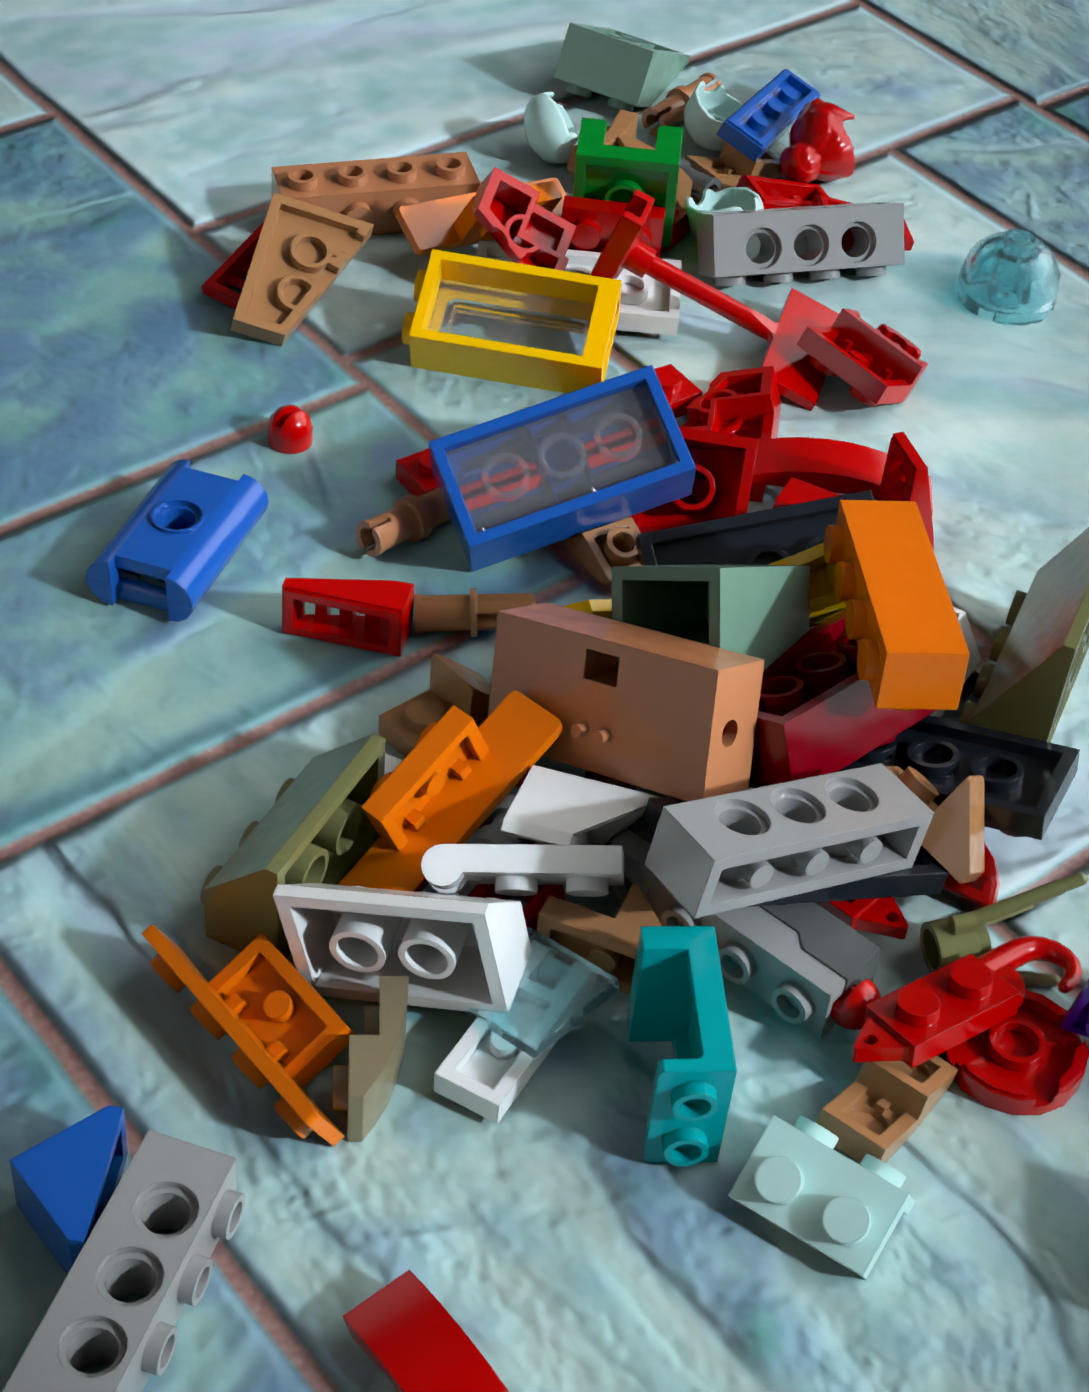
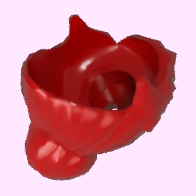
M819 98L805 104L791 127L789 147H786L780 156L779 170L783 178L788 181L810 183L812 181L832 182L851 176L855 168L854 147L850 137L845 132L843 121L854 120L855 115Z

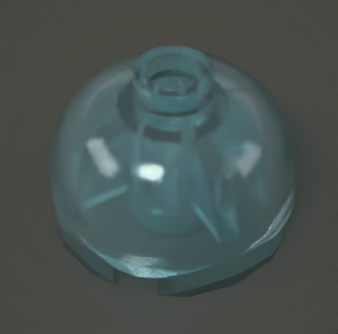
M1011 229L988 235L979 240L969 250L959 273L956 292L958 300L968 311L975 315H978L980 307L985 311L994 313L992 322L1003 325L1024 326L1041 322L1046 319L1050 308L1053 311L1060 289L1061 274L1055 254L1041 240L1035 238L1032 233L1026 230Z

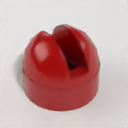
M289 404L278 407L270 415L267 428L268 444L272 449L284 454H297L310 448L313 442V425L310 416L305 411Z

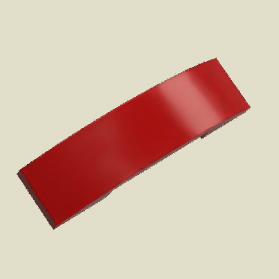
M781 437L761 439L758 445L749 501L763 502L766 485L785 487L791 477L835 493L851 494L871 490L874 500L877 501L887 453L854 443L823 438ZM929 476L931 510L933 515L931 477Z

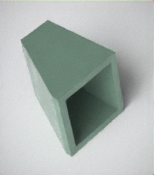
M697 564L612 567V620L764 659V671L809 631L810 566ZM617 657V663H616V671H617V672H618V667H619V657Z

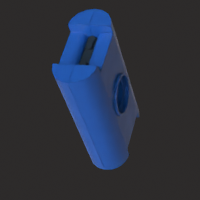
M180 459L172 462L86 570L88 587L99 599L112 606L120 598L168 611V621L179 622L186 620L267 510L269 503L267 492L258 481L245 474L239 480H234L191 469L190 460Z

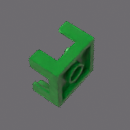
M582 117L576 152L573 197L629 203L636 189L655 199L653 206L666 208L661 246L671 247L684 128L659 126L655 150L604 145L607 121Z

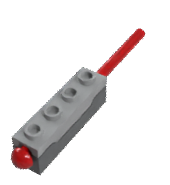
M528 771V772L525 774V776L517 783V785H516L517 788H519V789L521 788V786H522V784H523L525 778L527 777L529 771ZM643 816L631 824L627 830H624L605 844L621 845L623 847L624 886H609V891L613 893L620 903L623 904L632 884L637 883L662 926H715L722 974L731 982L743 985L774 1007L783 1019L792 1024H798L817 1039L821 1040L834 1027L835 1023L848 1030H861L863 1028L865 1005L881 998L878 988L873 983L882 949L880 946L815 902L743 907L694 919L645 865L653 836L642 821Z

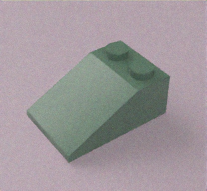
M569 23L553 77L566 81L565 90L591 98L594 91L609 97L607 105L619 110L633 112L635 106L650 107L686 67L690 55L612 28Z

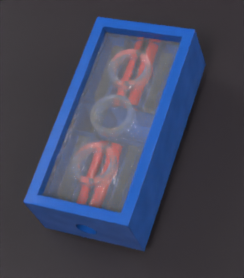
M653 365L428 442L431 468L471 572L692 495L696 466Z

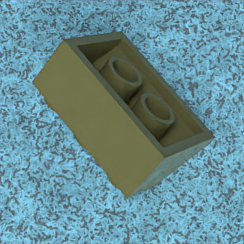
M371 734L317 755L310 760L296 779L289 778L283 783L272 808L260 822L253 821L249 824L241 837L238 849L224 866L218 865L214 867L205 879L200 900L204 904L206 937L241 952L262 932L286 958L291 953L273 898V893L278 884L322 883L338 885L380 837L361 806L369 799L372 788L384 775L385 738Z

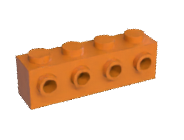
M840 500L836 525H827L825 530L824 557L826 563H832L835 566L834 589L836 599L838 601H845L847 607L845 616L847 638L849 640H856L858 645L857 671L859 679L868 681L876 709H894L897 711H913L916 709L957 710L970 653L917 503L915 501Z

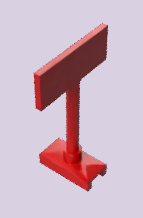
M636 189L590 275L617 279L623 268L640 278H643L646 274L749 332L765 339L769 345L760 367L774 366L779 393L811 411L816 405L826 374L816 369L810 363L811 355L799 347L797 343L807 326H832L839 313L792 288L787 295L778 321L774 322L655 256L657 250L639 241L655 199Z

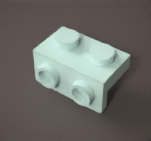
M774 1115L728 1196L866 1279L902 1214L908 1216L915 1203L910 1194L901 1189L906 1176L867 1153L861 1163L858 1164L833 1150L839 1138L804 1116L799 1115L794 1126Z

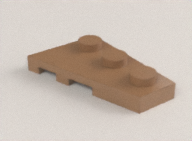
M274 192L236 307L231 331L283 346L371 237L374 224Z

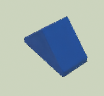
M108 1105L10 1159L16 1205L67 1275L120 1182L128 1155L124 1107Z

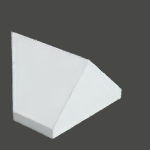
M533 765L504 817L501 831L511 844L605 845L644 815L649 798H659L660 796Z

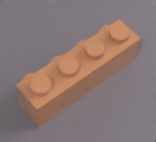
M467 152L271 167L272 196L275 192L374 224L371 235L404 233L395 216L401 206L477 192L481 184Z

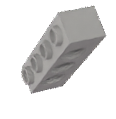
M870 202L696 213L698 275L714 277L715 286L745 285V275L763 274V282L765 283L793 281V272L810 271V279L840 278V269L856 268V276L886 275V266L904 265V203ZM850 229L854 236V243L850 251L845 253L842 249L841 240L845 231ZM803 231L807 237V248L798 257L794 250V241L797 235ZM756 234L760 240V251L756 258L750 260L746 252V245L749 238Z
M880 763L663 806L645 865L687 912L696 919L912 868L934 812L889 769Z
M150 1129L148 1130L2 1392H142L151 1374L161 1376L173 1356L178 1339L176 1324L186 1304L195 1307L201 1301L212 1273L213 1261L210 1257L220 1238L230 1240L233 1237L243 1215L245 1194L238 1192L237 1160L235 1157ZM166 1229L179 1230L170 1235L155 1234ZM132 1294L146 1296L142 1300L131 1303L118 1301ZM93 1363L111 1365L108 1369L95 1374L79 1372L85 1366Z

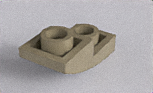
M379 976V1004L364 1005V1035H349L348 1065H333V1111H348L347 1142H362L386 1108L395 1088L406 1043L409 976Z

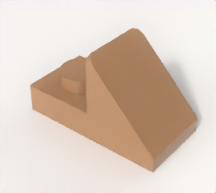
M434 653L431 656L430 689L379 715L378 734L385 738L398 753L406 758L415 748L422 731L431 723L439 721L453 705L472 717L479 728L488 718L491 684L478 672L438 653Z
M885 766L934 812L921 845L959 884L975 881L984 872L983 776H968L938 806L933 801L939 795L937 790L921 773L910 766L904 771L899 766Z
M637 883L632 884L615 918L595 912L589 907L575 905L549 895L538 914L535 945L553 953L556 957L555 963L570 970L580 966L598 975V984L630 995L641 926L662 925Z

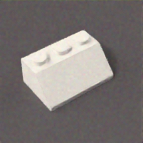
M322 883L278 884L273 893L296 969L321 996L379 1002V976H409L407 1005L509 1016L532 952L521 901Z

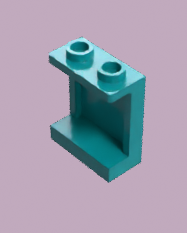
M641 926L626 1018L629 1042L672 1041L674 1059H662L656 1065L642 1145L644 1161L647 1163H670L675 1166H692L700 1162H718L737 1067L715 926Z

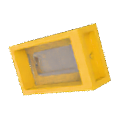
M432 249L427 270L419 269L416 275L414 301H418L415 313L407 312L405 315L402 329V344L409 345L411 367L568 394L605 381L620 315L622 280Z

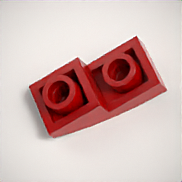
M410 1269L342 1316L353 1340L389 1378L396 1392H508L506 1386L474 1343Z

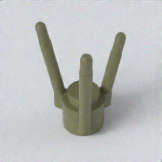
M1078 872L975 911L923 923L920 929V942L928 969L932 973L970 953L977 957L990 951L991 940L986 926L1034 908L1035 904L1085 885L1088 881L1087 875L1083 872ZM1018 971L1025 982V987H1057L1061 981L1058 975L1052 973Z

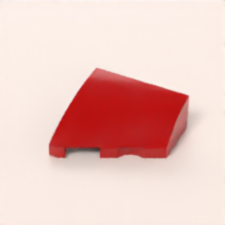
M494 167L478 187L472 213L512 262L565 271L569 258L565 257L576 226L536 204L540 194L539 191Z
M766 366L721 372L709 384L708 391L704 395L695 398L686 407L689 420L682 427L759 440L777 438L781 398L775 367Z

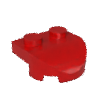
M842 308L832 326H807L797 343L799 347L811 355L809 361L816 369L832 377L838 375L851 385L849 392L853 397L872 407L880 404L904 402L928 363L919 360L921 350L906 337L885 324H880L875 329L860 318L859 312Z

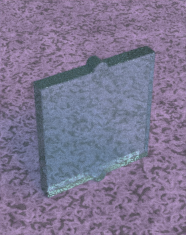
M528 927L527 932L532 951L509 1010L468 1008L469 1012H460L473 1020L478 1019L487 1029L536 1059L572 1028L580 1029L584 1027L585 1018L615 994L620 987L618 978L533 928Z

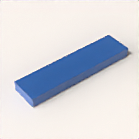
M784 69L723 122L716 135L755 163L791 129L798 117L799 111L803 109L804 105L820 98V92L788 69Z

